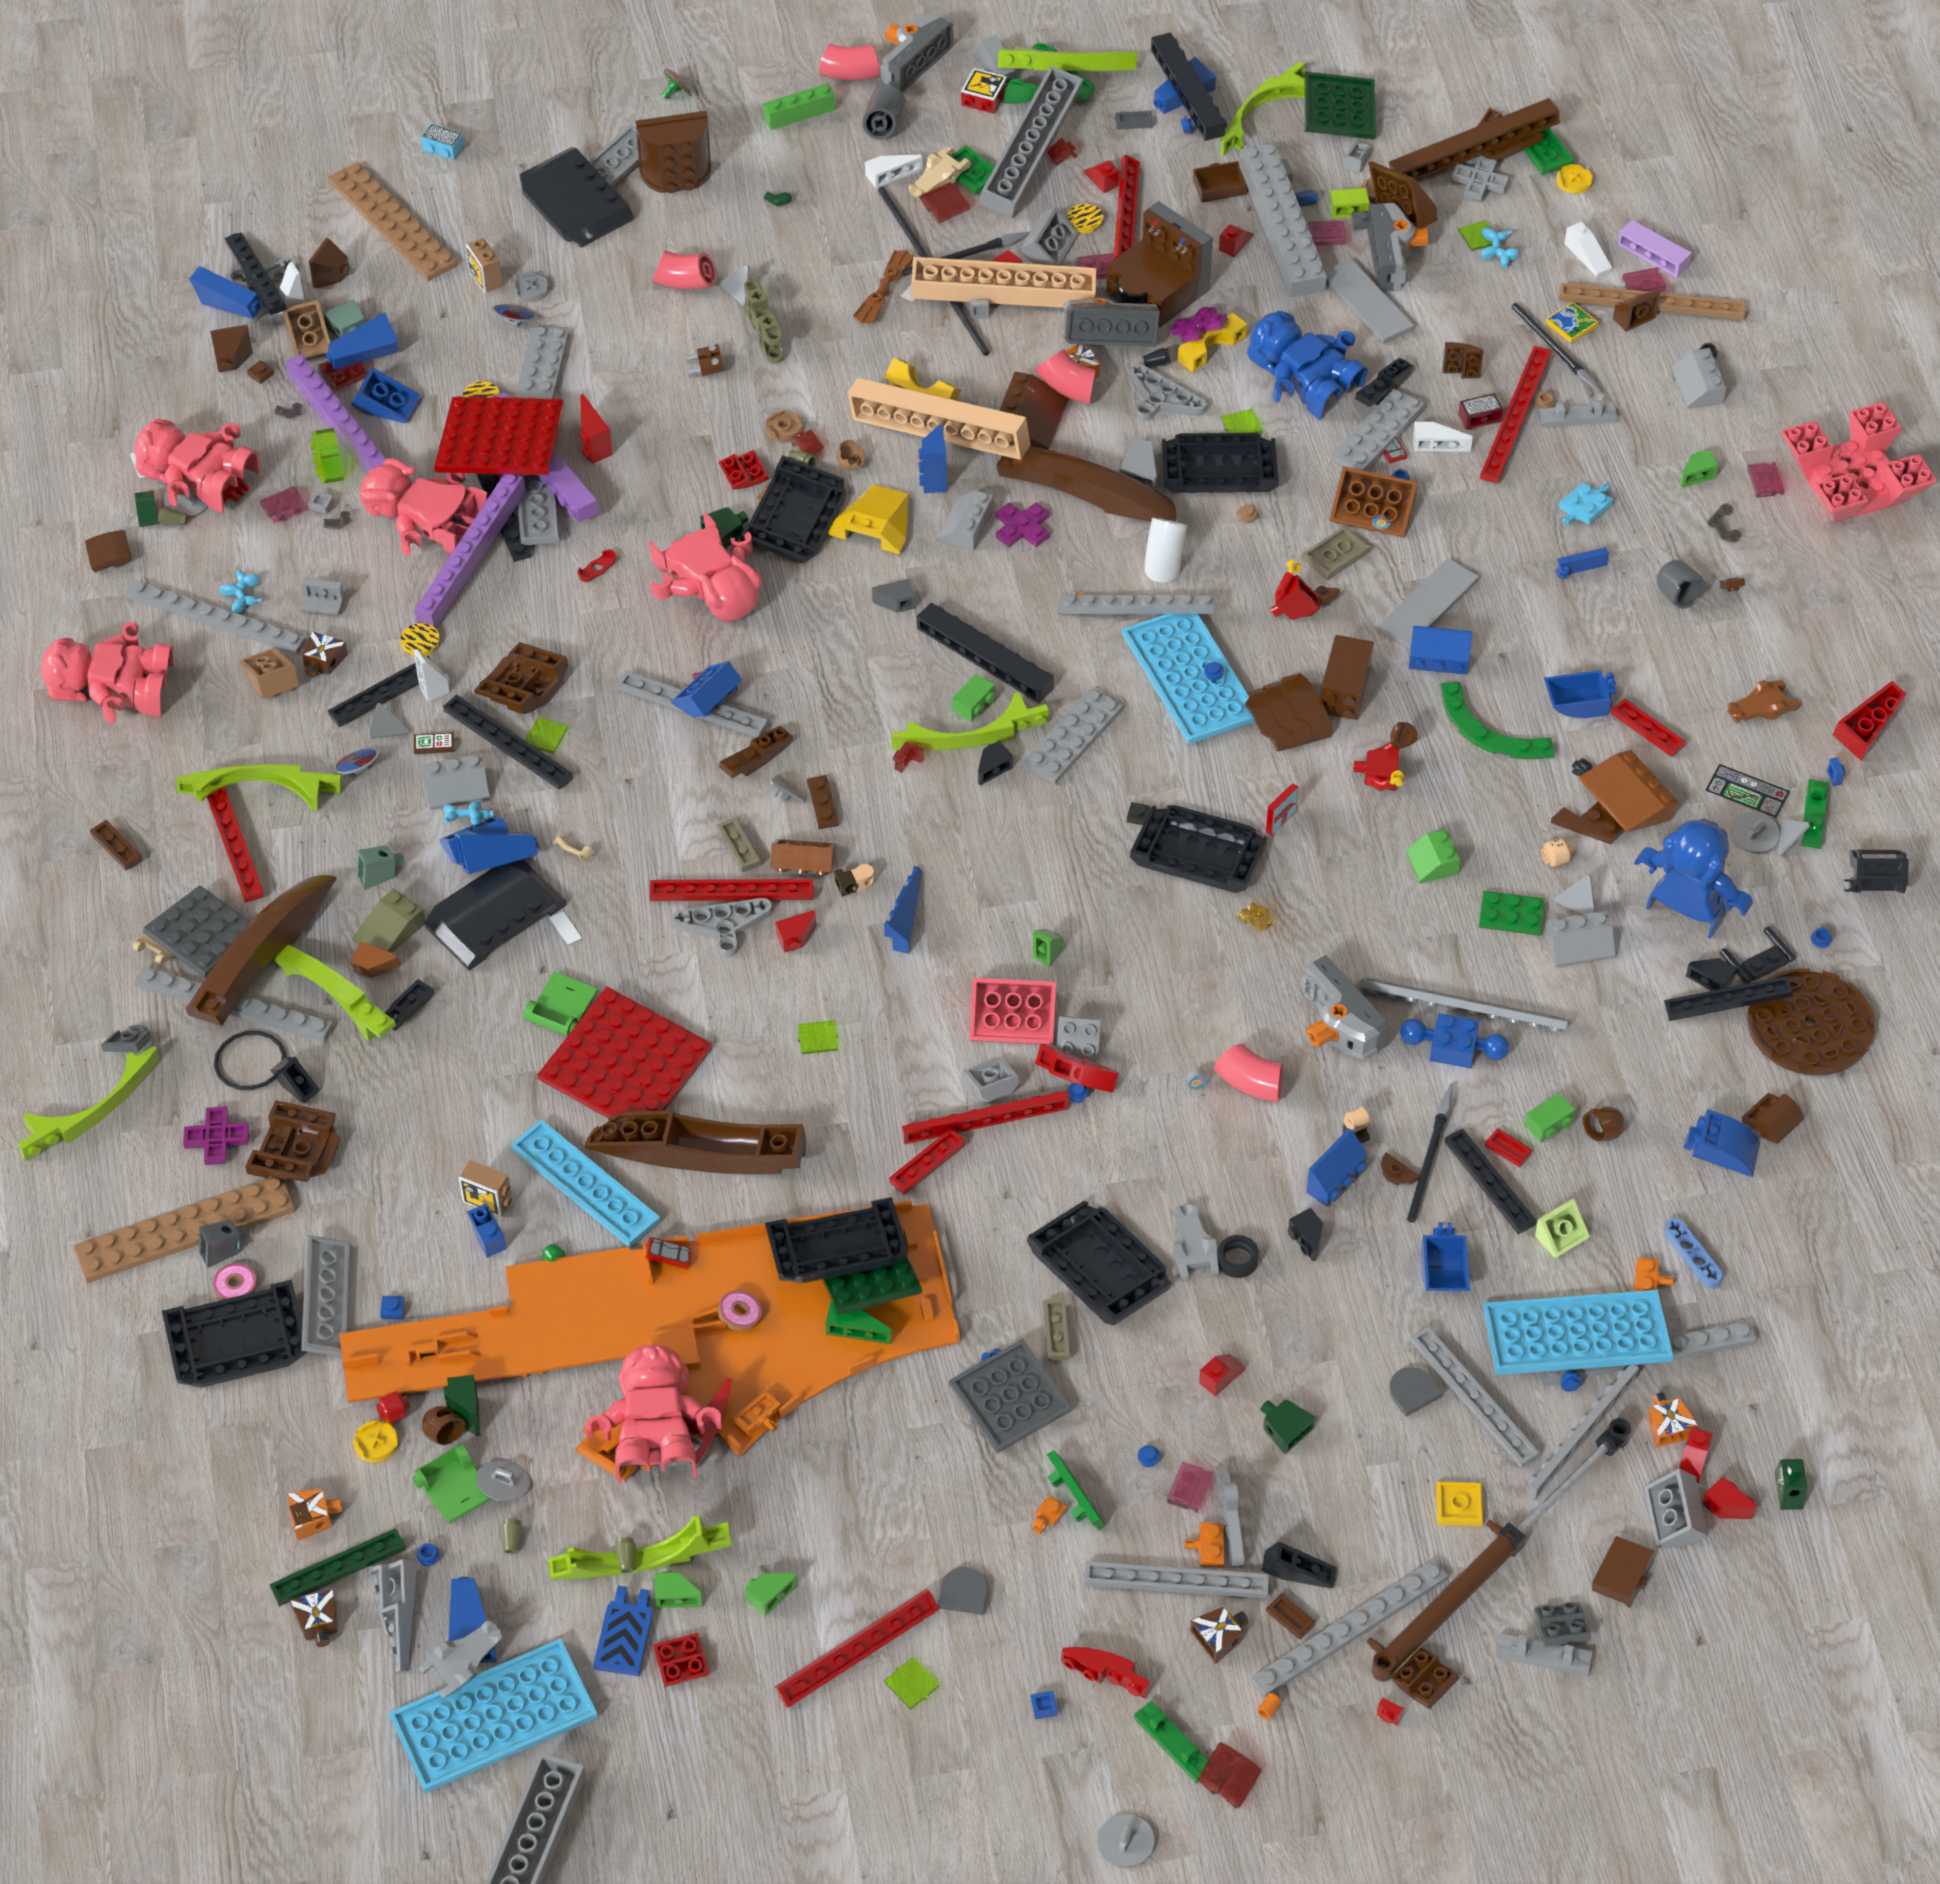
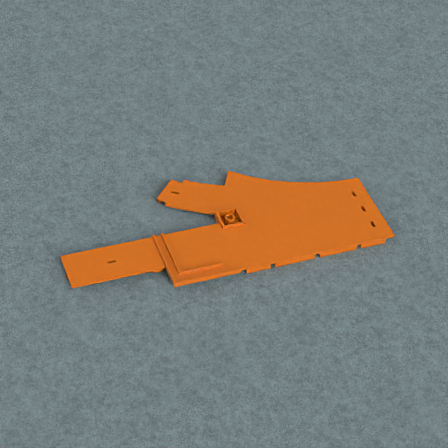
M912 1200L896 1202L894 1205L905 1242L907 1240V1257L919 1280L922 1293L861 1309L892 1329L891 1344L827 1335L826 1318L831 1299L823 1281L796 1283L779 1280L765 1223L696 1234V1240L688 1241V1236L661 1239L692 1247L687 1269L646 1259L648 1242H642V1249L630 1250L629 1247L562 1257L554 1262L543 1260L505 1266L511 1301L510 1307L504 1305L489 1308L490 1310L340 1333L348 1403L377 1399L394 1391L402 1395L444 1388L448 1386V1377L474 1375L475 1383L522 1375V1378H526V1374L539 1373V1375H543L545 1371L625 1359L632 1350L643 1345L659 1344L667 1346L677 1352L682 1363L689 1370L688 1383L683 1395L692 1396L703 1408L707 1407L728 1377L732 1379L728 1405L722 1421V1429H719L717 1434L740 1458L768 1428L762 1425L747 1435L733 1422V1416L764 1391H768L781 1403L779 1411L771 1417L777 1423L802 1403L840 1381L900 1357L960 1343V1333L957 1320L954 1318L951 1293L929 1204L912 1206ZM852 1209L795 1219H788L787 1225L852 1212L855 1210ZM740 1290L754 1296L762 1309L758 1324L748 1331H737L727 1327L728 1324L720 1320L717 1312L719 1302L725 1294ZM735 1308L738 1314L745 1313L742 1309ZM428 1353H435V1354H436V1355H431V1356L420 1357V1355H422V1354H428ZM625 1421L614 1428L611 1427L612 1436L609 1442L604 1437V1430H597L593 1433L592 1438L588 1439L586 1436L575 1449V1452L616 1476V1450L611 1454L610 1451L618 1445L620 1432ZM586 1427L582 1429V1433L587 1435ZM646 1465L621 1466V1480L626 1482L638 1466L647 1471Z

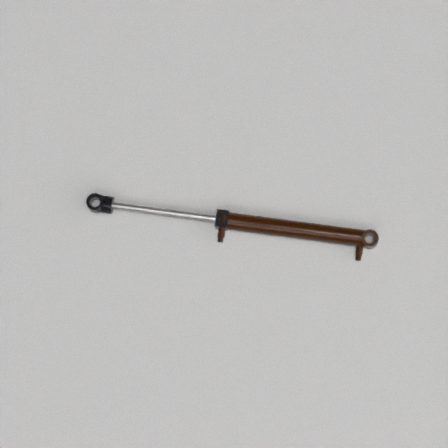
M1623 1418L1613 1419L1609 1427L1596 1439L1598 1448L1517 1528L1510 1522L1502 1528L1497 1523L1489 1520L1486 1526L1498 1537L1386 1648L1372 1637L1368 1638L1367 1644L1377 1652L1373 1657L1372 1676L1378 1681H1389L1394 1672L1511 1556L1515 1557L1524 1548L1526 1540L1524 1533L1604 1454L1612 1456L1620 1448L1628 1444L1631 1433L1630 1423ZM1380 1664H1385V1665H1387L1388 1667H1387V1668H1382V1667H1380L1379 1665H1380Z

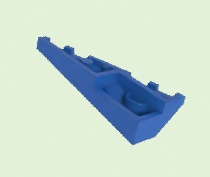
M916 866L913 867L911 876L909 875L907 878L908 885L903 886L895 902V907L889 914L890 920L885 921L884 924L885 937L893 939V951L909 954L922 870Z

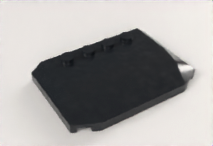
M570 147L520 174L523 195L565 241H574L578 243L579 247H584L634 220V215L629 205L577 148Z
M1180 433L1175 435L1174 439L1166 441V438L1162 439L1164 487L1173 493L1269 492L1278 487L1275 438L1271 437V440L1261 438V434Z
M782 455L775 468V474L750 522L746 524L740 540L745 541V534L749 532L752 538V545L803 564L819 553L828 535V531L845 501L844 478Z
M1168 805L1165 809H1156L1157 806L1151 807L1130 851V858L1138 866L1233 893L1247 889L1267 845L1268 838L1266 836L1264 838L1256 833V829L1252 826L1181 806Z
M521 859L491 868L435 905L425 921V928L470 971L485 961V954L548 913L552 916L567 905L566 900L525 860Z
M892 1197L871 1201L872 1208L788 1225L786 1219L766 1222L765 1228L779 1280L807 1283L886 1267L906 1256L908 1249Z
M1082 1201L1028 1235L1027 1242L1033 1254L1105 1324L1115 1325L1171 1287L1170 1280L1168 1281L1165 1265L1107 1209L1100 1206L1098 1209L1088 1206L1087 1201Z
M292 1279L271 1284L270 1289L187 1309H184V1306L163 1310L162 1315L177 1383L202 1388L288 1367L307 1353V1351H301L302 1322Z

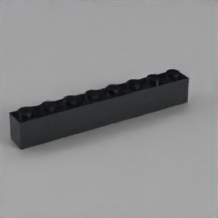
M1171 32L1151 37L1152 54L1204 141L1225 136V128H1227L1226 119L1220 115L1218 106L1214 105L1212 96L1208 95L1204 83H1201L1198 73L1193 70L1192 63L1187 60L1184 50H1181L1178 40L1173 37Z
M931 602L917 615L918 630L1037 703H1040L1054 690V676L1049 672L1040 669L1033 662L1022 658L1018 653L1012 652L1003 644L994 641L987 634L981 633L972 625L966 624L957 616L945 611L942 607Z

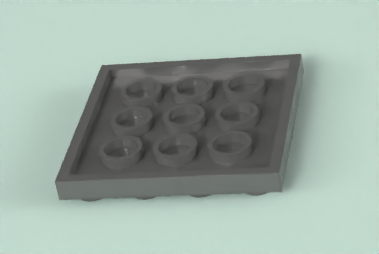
M199 885L144 926L143 933L199 975L206 978L224 951L250 921Z
M1024 1339L950 1379L948 1383L996 1454L1072 1410L1071 1405Z

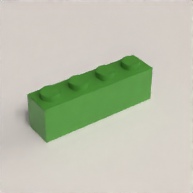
M826 83L763 103L764 121L769 129L773 130L835 110V93L829 84Z

